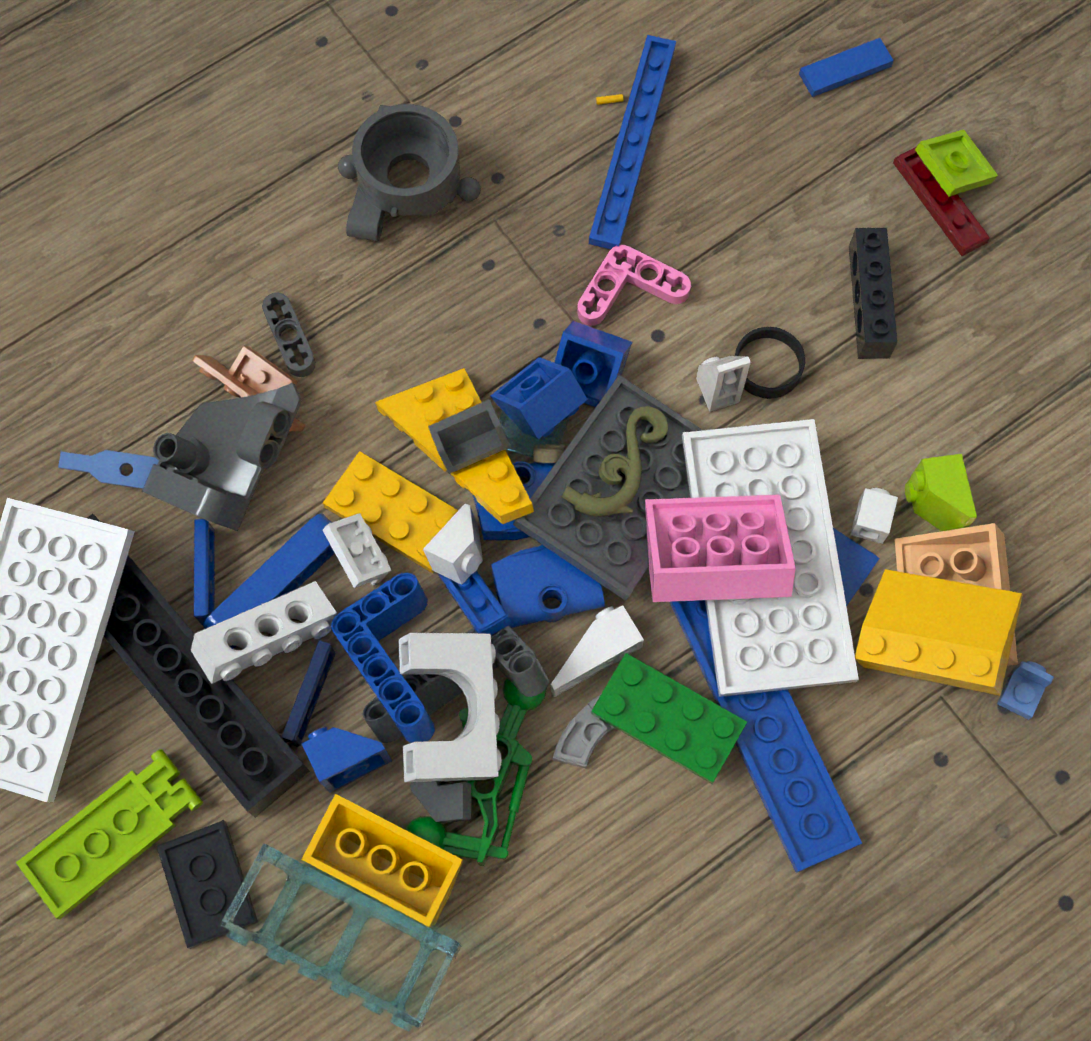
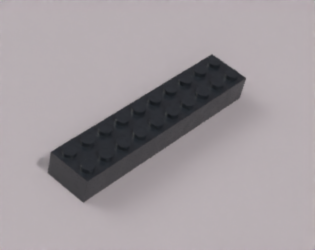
M94 514L87 517V519L100 522ZM128 555L104 637L244 809L256 818L310 771L233 679L228 681L221 679L211 684L191 652L195 633Z

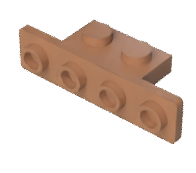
M249 346L242 347L230 370L210 356L195 355L192 359L193 362L201 367L199 371L203 375L213 380L218 379L225 384L223 388L236 397H247L264 393L290 383H294L296 386L298 382ZM295 418L289 432L303 431L305 424Z

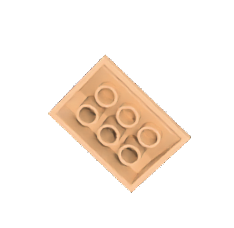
M995 523L895 539L898 572L1010 591L1005 536ZM1015 632L1007 666L1018 665Z

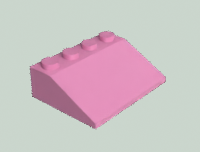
M780 495L645 500L649 573L653 602L792 597L796 567Z

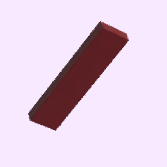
M915 148L895 157L893 164L961 256L988 243L989 235L959 195L948 196L923 163Z

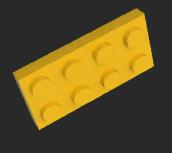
M360 451L323 501L324 508L343 519L360 513L365 523L371 528L375 539L431 573H434L423 549L458 512L454 507Z

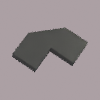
M445 781L410 783V790L435 822L449 823L471 820V784L455 783L445 785Z

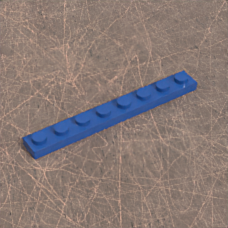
M647 35L590 232V245L612 249L621 244L676 47V41Z

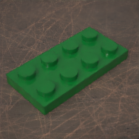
M625 653L591 711L592 715L711 784L714 783L747 724V721L627 653Z

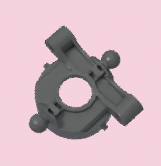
M380 105L378 111L367 118L358 129L353 141L352 155H345L338 162V170L343 177L347 179L357 177L358 181L357 192L346 225V234L349 237L378 242L382 234L385 211L391 213V216L394 217L398 215L431 216L444 208L448 203H452L456 195H459L462 200L473 201L478 198L481 192V186L475 178L465 177L460 180L458 141L451 125L437 112L420 105ZM403 160L419 161L429 170V177L426 183L413 188H396L390 183L388 174L395 164Z

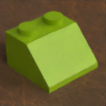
M962 454L921 459L910 479L905 484L906 499L909 503L912 502L914 513L940 531L970 527L977 518Z

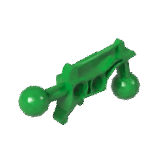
M508 678L504 681L503 694L508 704L500 721L496 740L497 746H503L508 750V755L501 761L498 777L490 778L495 782L494 789L490 793L481 794L476 791V783L479 780H468L467 782L471 784V799L479 804L485 821L482 838L447 832L445 826L440 822H435L431 816H420L413 819L406 826L405 830L453 855L476 859L479 866H484L488 857L506 859L508 857L507 850L516 813L519 812L528 771L533 763L531 754L515 739L526 712L534 710L541 705L545 699L547 689L537 696L527 697L521 694ZM463 708L459 712L463 729L468 719V708ZM512 764L519 767L508 811L510 812L501 847L493 846L499 831L497 801Z

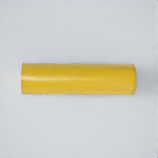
M623 94L596 97L597 105L624 101Z

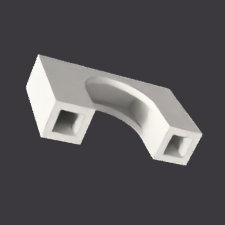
M409 633L399 639L400 674H437L448 677L462 689L468 703L467 723L461 734L453 741L413 742L403 746L404 782L486 780L498 777L502 760L501 753L497 749L496 740L500 724L499 717L495 714L494 699L497 696L498 688L497 682L493 678L492 664L495 661L496 652L494 645L491 644V634Z

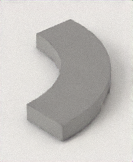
M600 695L590 701L569 722L557 743L552 758L554 761L586 769L590 756L597 744L615 728L591 714Z

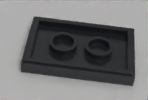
M222 820L156 846L188 949L258 922L226 821Z

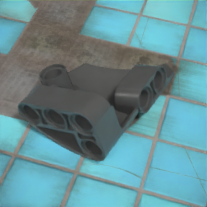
M290 383L278 389L247 397L201 403L176 435L164 433L155 441L153 453L159 462L157 465L153 464L142 492L200 518L238 531L264 469L271 467L276 462L301 405L302 399L295 384Z

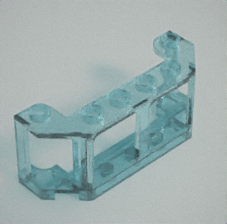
M265 843L261 847L220 924L229 929L226 937L244 946L248 944L249 940L268 948L266 956L283 965H285L288 959L299 964L298 973L316 982L319 976L330 980L332 983L329 989L346 998H349L351 992L364 998L363 1007L379 1015L382 1014L384 1009L387 1010V1012L393 1015L390 1022L408 1032L411 1031L413 1026L417 1028L423 1027L425 1016L453 959H456L462 947L461 943L331 879ZM267 862L287 874V881L264 925L259 931L253 932L234 923L233 920L262 865ZM303 884H309L353 908V915L329 962L325 966H319L278 945L274 940L282 920ZM369 918H376L417 939L421 945L396 998L391 1002L351 983L341 975V970L365 922ZM434 950L441 951L447 954L417 1017L406 1011V1002L429 955Z

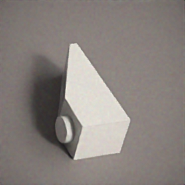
M728 356L721 359L719 357H712L699 365L696 379L709 412L740 402L751 363L748 356Z
M623 605L615 610L612 606L608 607L595 616L597 620L593 621L551 683V692L554 697L620 661L625 653L630 655L642 648L644 639Z

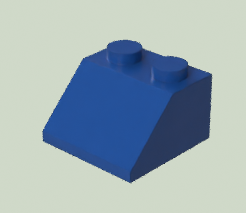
M572 321L563 331L554 363L571 370L588 399L584 403L596 407L619 375L622 376L632 341Z
M538 357L490 395L493 401L522 432L538 440L552 433L558 423L564 418L574 415L579 410V406L588 400L569 368Z
M327 727L320 728L309 734V740L302 743L319 782L329 793L392 762L382 742L335 727L329 730Z

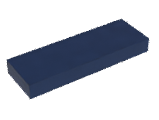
M318 641L282 734V738L287 744L296 747L301 746L336 654L330 643Z

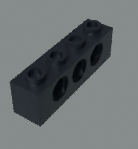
M855 228L849 244L858 359H890L898 341L887 228Z

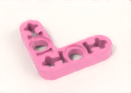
M615 246L609 251L581 296L577 309L578 318L583 324L588 326L600 324L626 282L669 303L681 304L689 297L691 281L684 273L629 246ZM622 257L627 258V263L623 262L621 265L616 264V259L620 260ZM637 262L635 273H633L632 267L635 268V263ZM650 268L655 270L658 276L654 280L648 281L641 277V271ZM663 276H665V277H666V282L663 281V286L661 287L660 285H661ZM603 279H609L616 286L611 291H603L598 287V283ZM677 284L682 285L681 290L678 289L676 293L671 291V287H675ZM595 297L599 299L597 312L593 311L591 314H587L586 308H591L595 302Z

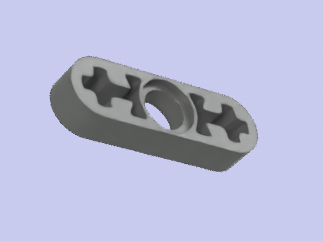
M282 293L269 294L263 300L262 309L289 372L296 377L308 376L315 369L316 362L290 300ZM279 304L285 319L279 321L273 308L274 305ZM293 328L297 331V336L291 341H284L280 338L282 331L285 329ZM299 349L305 362L304 365H298L293 350Z

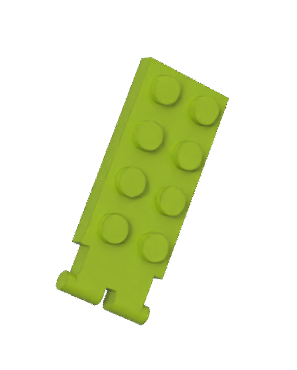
M159 749L151 755V759L154 762L139 774L133 770L130 771L16 862L56 919L61 920L176 827L172 820L188 807L191 811H195L203 804V801L185 778L174 786L171 784V781L180 774V771L163 749Z

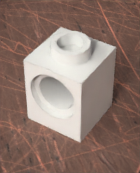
M865 488L858 502L850 535L883 544L890 532L898 497L890 495L884 489Z

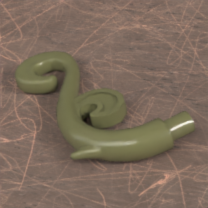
M650 406L635 409L629 416L626 427L628 458L621 454H610L601 462L598 474L602 481L608 485H616L621 482L622 477L617 472L621 471L625 474V483L620 491L610 497L602 498V494L599 492L590 495L584 491L581 494L567 486L561 498L575 505V510L589 516L603 517L619 513L632 514L633 509L627 505L632 502L638 492L642 474L636 424L640 420L650 422L653 426V431L648 434L642 433L640 439L645 443H656L661 441L668 432V422L664 414Z

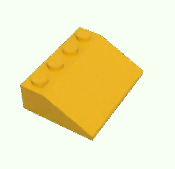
M885 569L861 628L855 660L862 667L1001 696L1023 595L1018 592Z

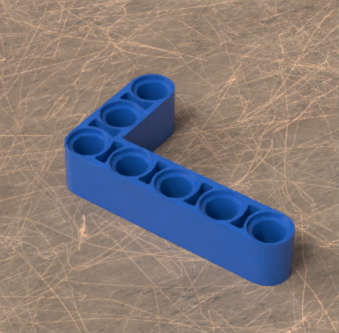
M407 572L396 575L338 613L332 620L331 628L343 649L404 738L409 743L428 742L435 732V725L420 699L378 642L422 613L427 606L428 599L415 575Z

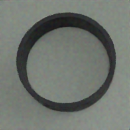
M777 327L754 329L740 340L734 356H739L741 350L754 340L761 338L776 339L785 343L794 351L799 362V373L788 384L775 388L759 386L746 378L743 389L760 398L772 399L782 397L791 392L801 379L805 368L804 349L797 338L786 330Z

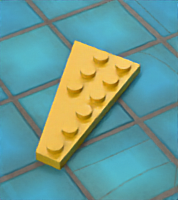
M465 368L375 402L377 410L383 416L389 417L397 429L401 432L404 431L412 438L414 444L443 471H447L437 451L428 426L482 403ZM506 450L450 473L455 478V481L463 489H468L476 497L477 502L501 524L534 512L532 502Z

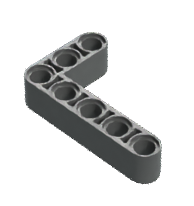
M509 626L491 635V644L494 645L496 652L495 661L492 664L493 670L498 667L524 696L532 697L542 693L549 684V678L533 650ZM472 628L466 633H476V631ZM408 674L404 677L424 705L429 716L463 692L458 684L442 675ZM377 697L365 706L362 713L363 718L379 741L390 743L402 736V733Z

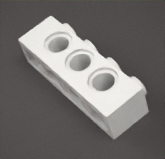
M314 581L195 633L191 652L211 684L221 679L228 681L239 675L243 669L252 665L255 667L267 663L272 656L282 651L289 653L297 649L306 640L313 637L314 639L324 637L331 631V623L337 612L317 582ZM291 619H297L302 623H295ZM260 632H268L272 636H264ZM232 645L239 646V647H241L243 650H234V649L230 648L229 646H232Z

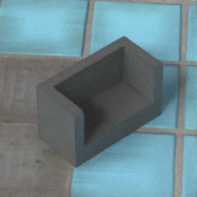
M490 399L428 426L437 451L449 474L510 448V444Z

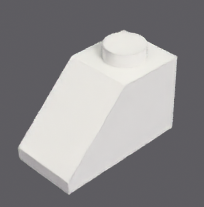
M464 504L423 549L433 571L461 585L483 562L479 527L468 504Z

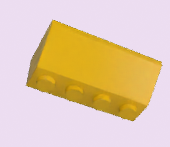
M335 794L301 859L428 927L435 926L452 892L463 863V859L338 794Z

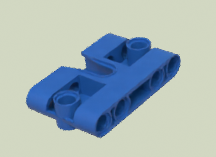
M525 461L512 463L518 476L526 477L529 480L527 484L523 485L529 498L533 496L556 463L535 462L529 464ZM473 495L483 540H519L530 537L513 525L515 520L501 524L477 502L476 497ZM543 545L520 550L491 564L498 601L511 620L512 624L508 625L510 628L543 620L557 622L565 615L605 607L601 584ZM548 598H555L560 601L561 605L556 609H548L544 606L543 602Z

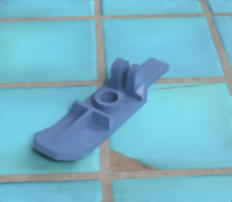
M104 450L92 456L61 451L58 468L90 473L101 483L143 489L153 464L157 465L159 460L155 457ZM128 464L132 465L133 472L129 476L122 475V467Z

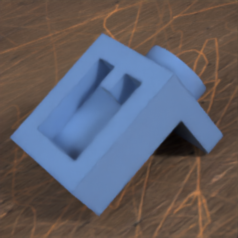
M1021 661L1012 669L997 704L1029 720L1033 717L1045 688L1052 683L1054 677L1046 673V669L1040 664L1031 661Z

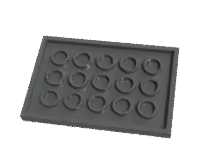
M619 375L530 498L534 512L515 519L513 525L626 601L649 567L645 500L691 498L682 435L683 432L702 431V429ZM650 406L661 411L668 422V432L661 441L656 443L642 442L640 439L642 433H651L653 426L646 420H640L636 424L642 474L638 492L632 502L627 505L633 509L632 514L619 513L603 517L589 516L575 510V505L561 498L567 486L581 494L584 491L590 495L599 492L602 494V498L610 497L620 491L625 483V474L621 471L617 472L622 477L621 482L616 485H608L602 481L598 474L601 462L610 454H621L628 458L626 427L629 416L635 409Z

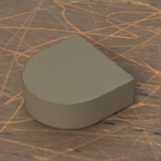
M535 444L533 447V461L556 463L566 450L567 445Z

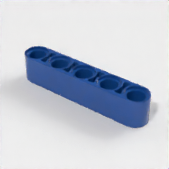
M323 513L317 514L309 520L206 618L203 627L207 629L298 589L335 554L323 532L325 526L332 522Z

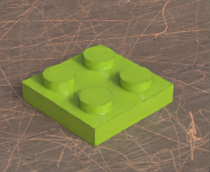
M964 129L921 141L915 148L923 163L948 196L991 184L998 176Z

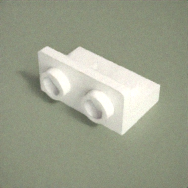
M360 513L329 523L323 529L327 540L354 588L369 582L372 585L378 584L391 571L385 554L381 552L372 535L371 528L365 523Z

